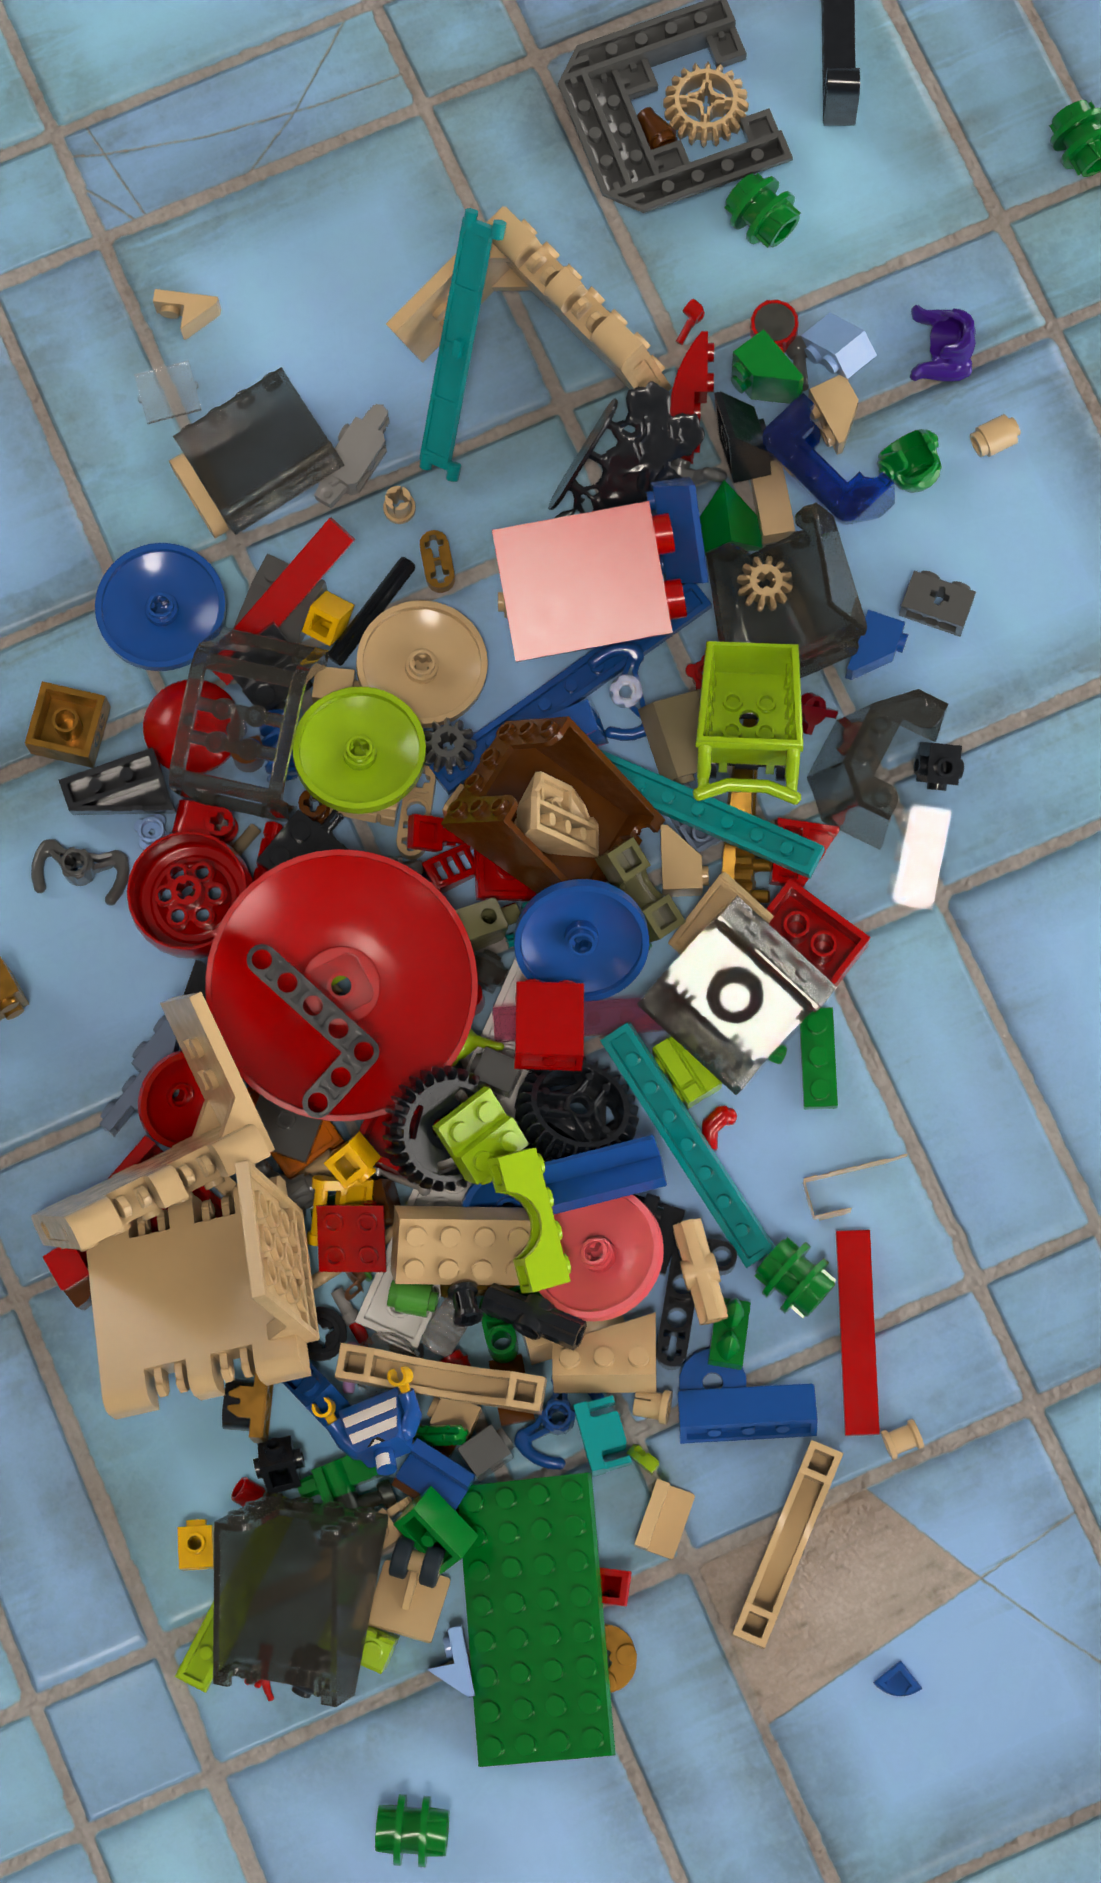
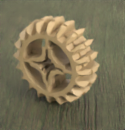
M709 62L705 64V69H700L695 63L692 72L683 68L681 70V77L674 75L672 86L666 88L667 97L663 99V107L666 109L664 111L665 119L670 121L669 125L678 130L680 140L688 135L690 145L694 144L696 140H701V146L704 148L707 145V141L712 140L713 144L717 147L720 137L728 142L731 139V132L738 134L740 131V118L746 117L745 112L748 111L749 103L746 101V89H741L743 83L741 78L733 80L734 73L732 70L724 74L721 64L714 70L711 69ZM696 88H700V89H699L698 91H696V92L689 93L690 91H692V90H694V89H696ZM713 88L721 91L724 94H719L715 92ZM705 96H708L709 106H707V113L705 114L703 103L705 102ZM687 115L695 116L699 120V122L691 119ZM716 117H723L717 121L711 122Z

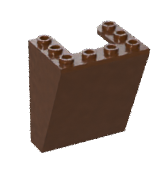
M569 716L506 721L498 728L496 738L491 746L481 755L477 768L465 780L463 790L457 799L449 805L447 815L441 825L538 894L542 890L563 881L591 879L606 883L608 880L595 861L597 857L547 854L540 851L514 824L517 818L519 802L535 772L542 771L571 785L586 805L589 816L594 817L599 824V856L618 843L632 837L640 845L642 840L638 835L642 832L641 829L650 828L653 833H657L661 825H663L665 818Z

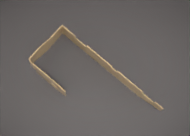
M908 1154L804 1178L803 1187L813 1220L819 1219L821 1221L850 1213L852 1208L815 1216L806 1187L807 1182L886 1164L907 1157Z

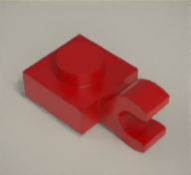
M420 814L408 816V849L439 852L443 850V846L455 847L456 843L464 844V841L446 828H443L441 823L444 818Z

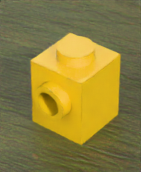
M326 590L311 604L301 632L331 646L346 630L355 605Z
M359 1131L336 1149L324 1162V1165L346 1189L356 1180L362 1184L376 1172L373 1166L381 1156Z
M206 1519L186 1520V1527H177L179 1569L182 1571L217 1569L216 1527L207 1525Z

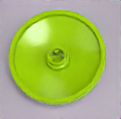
M348 687L331 692L317 700L302 716L293 739L294 765L305 789L316 800L327 807L352 814L377 812L402 800L417 784L426 760L425 735L416 714L405 702L395 695L377 688Z

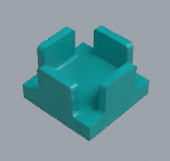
M613 1395L590 1402L584 1401L573 1404L592 1477L632 1465L631 1456L604 1462L602 1458L624 1451L627 1448V1440L619 1412L613 1411L595 1417L590 1415L592 1411L614 1406L615 1400Z

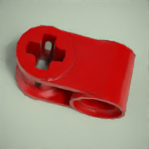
M179 800L172 833L184 831L206 833L228 843L237 837L239 825L232 813L226 808L205 805L191 800ZM223 820H226L228 826H222L221 830L218 831L215 827L216 824L221 825Z

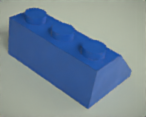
M689 476L651 482L652 491L646 492L650 509L655 511V515L669 513L675 543V552L659 556L662 575H664L665 581L680 578L681 583H708L694 482Z

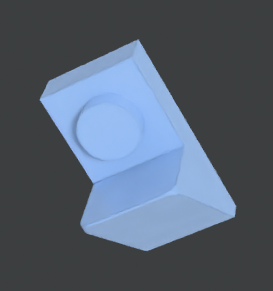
M463 1627L449 1628V1637H444L443 1643L446 1657H453L454 1664L427 1670L470 1698L475 1696Z

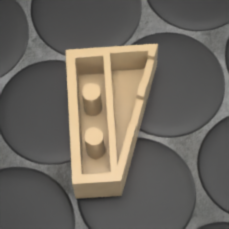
M656 1312L584 1334L581 1344L574 1351L554 1343L552 1349L554 1393L657 1392Z

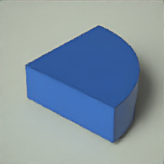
M901 1661L873 1682L881 1691L893 1696H908L922 1689Z

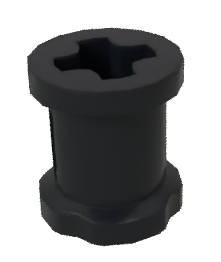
M461 1282L449 1287L447 1290L448 1298L453 1301L455 1311L453 1323L456 1326L464 1327L481 1322L483 1312L477 1305V1285L473 1282Z

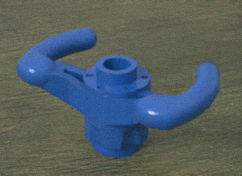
M619 643L599 650L588 660L591 668H597L606 660L615 656L623 655L627 658L621 676L617 677L610 686L609 695L614 704L621 708H629L640 718L638 708L635 705L639 702L640 708L646 706L638 675L639 666L644 660L642 648L637 644ZM630 667H633V669H632V675H633V676L627 675L628 672H629ZM626 685L631 688L632 694L629 698L620 696L619 690L622 686ZM642 723L635 728L621 729L610 726L605 730L606 737L620 741L637 740L646 737Z
M553 1389L551 1398L542 1409V1415H539L534 1424L517 1431L514 1444L520 1453L533 1464L546 1469L562 1470L566 1465L563 1458L545 1455L532 1446L533 1441L550 1433L554 1435L566 1434L574 1426L575 1412L568 1402V1393H562V1400L557 1399L559 1393H554ZM587 1393L592 1401L604 1398L603 1393ZM556 1412L564 1414L565 1421H559L557 1424H554L552 1422L553 1414ZM543 1424L544 1429L535 1432Z

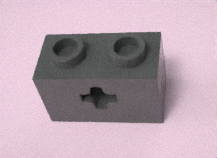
M914 571L903 599L899 616L961 637L976 591L970 590L971 588L962 582L953 581L949 583L941 580L937 574L930 571H921V573ZM937 597L943 598L940 605L934 603Z
M489 1425L457 1449L478 1481L481 1482L513 1459L510 1450L514 1446L502 1427L496 1431L492 1425Z

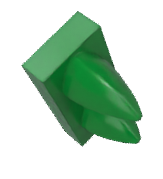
M736 1297L732 1299L724 1298L728 1318L712 1325L707 1364L741 1370L744 1360L751 1302L742 1301Z

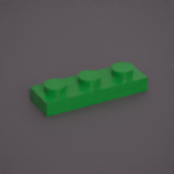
M833 1007L799 1009L804 1110L835 1109L838 1107Z

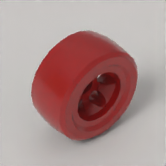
M184 831L172 833L153 842L135 861L128 878V908L136 928L150 944L160 951L178 958H207L215 934L225 914L253 880L244 860L232 847L221 839L200 832ZM208 869L209 873L206 878L199 879L197 877V870ZM182 870L184 871V875H181L176 879L172 878L178 872ZM188 886H193L192 889L195 891L193 897L187 895L185 899H182V891ZM212 888H219L221 890V896L216 900H212L209 897V892ZM166 889L170 890L171 899L166 902L162 901L163 892ZM203 909L208 910L209 918L203 922L198 921L197 913ZM178 910L183 911L184 919L178 923L174 922L172 919L173 913Z

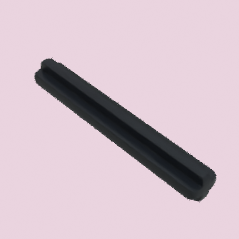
M401 557L328 652V658L339 666L344 664L360 643L369 624L385 610L414 572L415 565L412 561L405 557Z

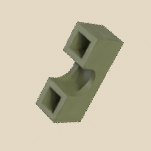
M634 837L618 843L595 858L608 882L628 894L642 910L648 926L649 942L660 940L686 922L670 895L661 894L652 885L646 872V868L651 866Z

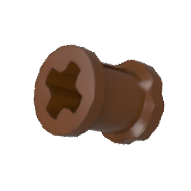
M307 790L302 792L298 801L299 809L312 821L322 824L330 814V807L320 803ZM317 801L319 806H317L315 812H311L310 807H312L313 802Z

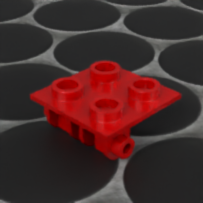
M375 1200L363 1201V1205H316L319 1272H387L384 1205H377Z

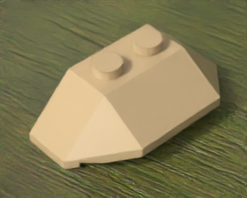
M542 771L535 772L519 802L517 818L514 824L540 851L547 854L598 857L599 824L594 817L589 816L586 805L571 785Z

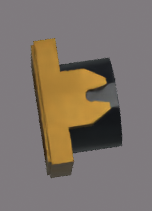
M256 1369L254 1380L234 1378L232 1382L225 1384L222 1427L228 1430L249 1431V1438L254 1443L266 1442L269 1437L274 1384L266 1386L258 1378Z

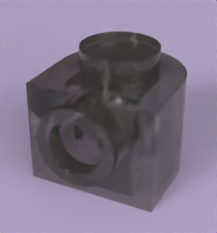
M484 949L483 953L476 951L474 956L478 984L481 989L493 994L497 986L502 988L510 970L504 967L503 962H501L502 958L488 949Z

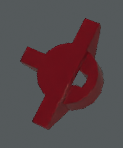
M812 692L801 696L803 733L812 735L815 725L821 723L825 717L836 719L838 711L826 707V702L822 697Z

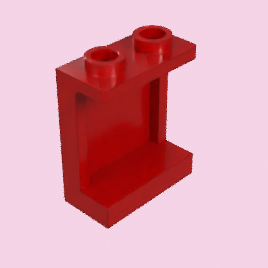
M537 979L517 981L515 993L514 1069L582 1071L584 1057V983H575L570 980H563L558 983L541 982Z

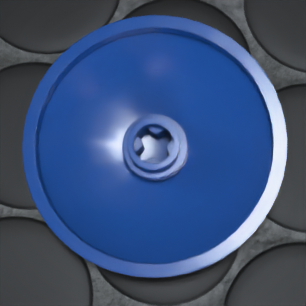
M153 543L130 550L119 557L108 568L97 589L95 616L106 644L123 661L145 670L169 671L195 662L215 644L225 622L226 597L219 576L211 564L201 555L181 545Z
M591 879L563 881L539 892L523 908L515 927V956L519 968L527 980L537 979L541 982L556 983L570 980L575 983H584V1002L599 1001L619 993L629 986L640 974L649 952L648 926L638 904L621 889L611 884Z

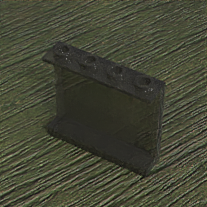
M282 367L266 374L262 380L251 387L239 391L235 397L221 406L214 407L207 415L193 424L184 426L180 432L173 436L235 535L345 466Z

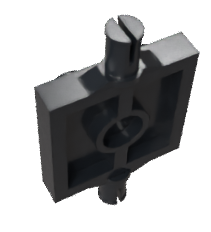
M333 809L321 824L312 821L300 810H297L257 858L256 862L269 871L277 865L301 855L333 849L349 850L332 833L344 817Z

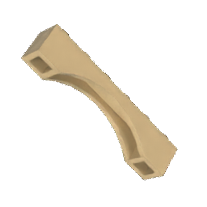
M341 1343L335 1372V1378L339 1381L390 1390L396 1387L399 1389V1386H393L389 1383L387 1373L390 1369H395L398 1379L402 1381L403 1373L401 1372V1367L407 1366L413 1372V1379L409 1386L414 1388L416 1394L542 1415L547 1386L546 1377L433 1361L347 1343Z
M810 1441L731 1636L765 1649L844 1453L816 1441Z

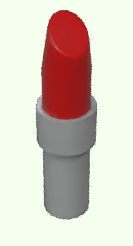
M341 1287L330 1293L343 1315L341 1316L346 1326L351 1329L358 1343L362 1346H372L365 1327L355 1323L358 1311L356 1308L354 1309L350 1300L345 1299L343 1288Z

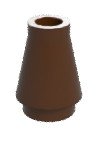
M651 107L644 108L638 113V120L651 150L678 141L676 130L656 114Z

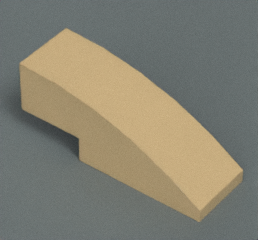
M774 451L775 460L770 461L771 475L750 479L762 544L794 540L795 537L792 509L779 451Z

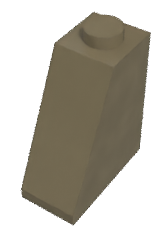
M701 689L655 701L638 709L659 775L682 785L695 781L694 774H697L698 747H695Z

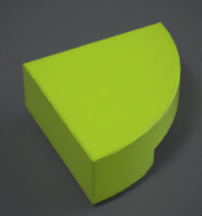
M633 1444L626 1452L628 1456H631L651 1476L659 1467V1461L650 1453H646L638 1444Z

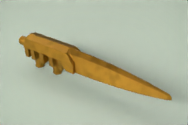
M744 719L742 725L754 727L757 725V720ZM733 766L731 778L757 779L758 770H737ZM729 792L727 804L756 816L757 793ZM723 841L721 874L725 871L759 903H769V890H754L756 889L754 875L757 872H771L772 862L765 859H756L758 856Z

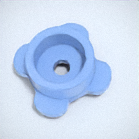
M155 814L153 817H146L135 822L134 830L140 837L139 846L142 850H145L156 840L169 835L164 827L166 822L164 816ZM155 830V834L150 835L149 831Z

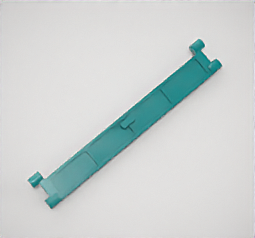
M472 208L465 209L462 219L419 458V467L421 469L431 470L432 465L447 471L446 479L451 482L459 480L461 464L452 461L492 241L493 239H504L507 224L503 220L496 219L493 220L492 226L477 220L478 211Z

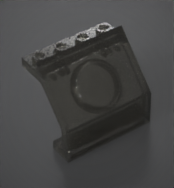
M737 895L709 922L647 989L637 1005L729 1090L737 1095L743 1090L761 1065L812 1011L816 1012L824 1005L837 986Z

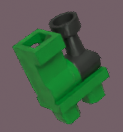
M348 1455L312 1469V1475L302 1479V1487H298L302 1501L320 1495L325 1506L307 1513L314 1532L331 1527L336 1531L344 1526L355 1523L359 1520L362 1513L382 1503L385 1508H390L397 1503L388 1479L378 1482L376 1491L359 1495L356 1489L357 1486L380 1478L382 1475L377 1473L376 1467L368 1468L361 1460H353Z

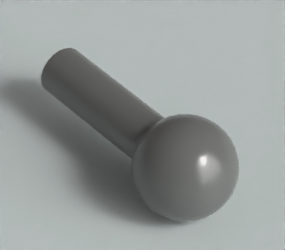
M797 335L786 349V354L793 360L795 367L804 376L803 391H806L809 388L806 367L807 355L804 351L806 345L802 337Z

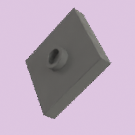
M260 1095L255 1108L275 1148L272 1152L307 1164L323 1120L298 1115L279 1107Z

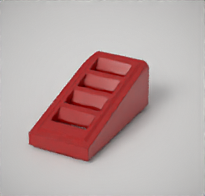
M467 843L422 862L424 872L429 881L442 894L475 877L474 857L471 853V850L474 848ZM465 854L472 868L466 870L459 857ZM452 860L460 872L456 875L453 874L448 865V862ZM440 866H442L448 877L445 880L441 879L436 870Z

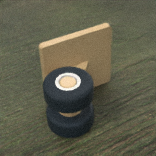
M401 1535L396 1542L391 1561L386 1560L384 1562L366 1617V1625L431 1643L450 1586V1578L440 1575V1568L446 1550L444 1547L433 1545L427 1548L425 1554L415 1550V1542L412 1539Z

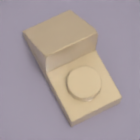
M155 289L153 303L157 313L170 319L182 316L180 329L184 340L191 337L221 314V306L216 296Z

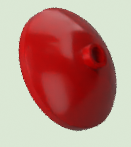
M187 679L168 685L152 699L145 712L143 735L148 749L153 747L158 761L163 767L179 774L198 775L218 768L230 758L231 754L228 745L240 739L241 718L235 702L221 687L205 680ZM188 716L195 718V722L191 725L184 724V720Z
M182 1051L169 1054L151 1068L141 1085L138 1096V1113L142 1126L155 1141L169 1148L193 1135L205 1101ZM179 1089L178 1096L176 1098H173V1093L175 1092V1090Z

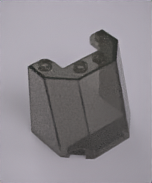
M817 502L804 506L796 513L795 523L802 531H796L789 537L776 543L768 544L763 549L752 554L733 543L723 544L718 549L706 554L719 642L799 645L800 678L857 654L859 649L858 641L867 631V623L835 518ZM758 556L762 564H765L767 556H772L773 561L771 565L776 566L778 562L783 561L784 567L780 572H791L792 576L786 582L793 586L792 591L784 593L787 597L785 604L776 601L777 607L774 611H771L767 603H765L762 612L757 611L758 602L754 601L752 605L746 606L745 602L749 595H738L739 588L744 585L739 584L737 578L739 575L745 574L742 570L745 563L753 566L754 557ZM768 579L763 582L760 581L759 587L763 589L765 586H769L771 582Z
M916 689L872 703L836 720L807 776L821 821L828 825L840 826V831L881 850L885 842L891 816L898 803V794L891 784L874 777L899 726L936 742L942 728L948 703L920 689Z

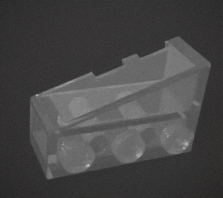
M911 800L909 809H903L900 828L905 829L903 842L897 841L893 859L894 861H899L897 875L890 874L887 893L893 894L892 902L932 910L951 816L949 807Z

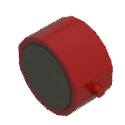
M780 300L764 301L754 310L751 317L750 337L752 338L764 329L785 353L786 349L798 335L799 322L795 309L788 303Z

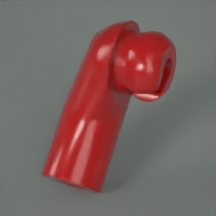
M725 1105L716 1107L702 1121V1134L713 1151L718 1149V1132L724 1126L734 1125L737 1120L736 1111Z

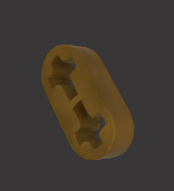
M431 530L426 532L420 539V552L428 587L432 591L444 593L449 591L455 583L449 542L445 534L438 530ZM432 540H436L438 545H442L438 548L439 557L433 558L431 548H427ZM441 565L443 574L449 575L444 578V583H438V580L433 578L436 576L435 566Z

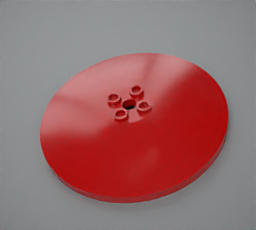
M333 849L301 855L283 862L265 872L238 896L225 914L213 939L207 961L205 994L207 1005L241 1078L251 1088L279 1107L298 1115L327 1121H356L387 1114L386 1108H395L396 1103L391 1099V1096H402L403 1093L399 1085L410 1087L409 1076L420 1078V1070L431 1072L432 1066L444 1068L445 1066H451L455 1062L466 1042L474 1019L478 995V976L473 948L466 929L455 909L431 882L408 866L388 857L365 851ZM265 944L272 947L378 1044L379 1057L376 1062L325 1117L314 1118L309 1116L303 1109L302 1098L305 1092L341 1052L249 969L246 961L247 954L255 945ZM258 950L252 956V963L257 969H267L272 963V957L266 950ZM283 973L279 976L277 984L281 991L289 993L296 989L297 979L291 973ZM345 976L349 979L351 989L346 995L339 996L332 991L331 983L335 977ZM308 996L303 1002V1009L308 1015H318L322 1010V1001L317 996ZM337 1018L330 1022L328 1030L332 1037L340 1039L347 1034L348 1026L344 1020ZM359 1042L354 1048V1055L359 1061H368L373 1055V1048L368 1042ZM338 1067L332 1071L331 1081L335 1086L343 1087L350 1081V1073L346 1068ZM313 1093L308 1098V1107L313 1112H321L327 1106V1098L322 1093Z

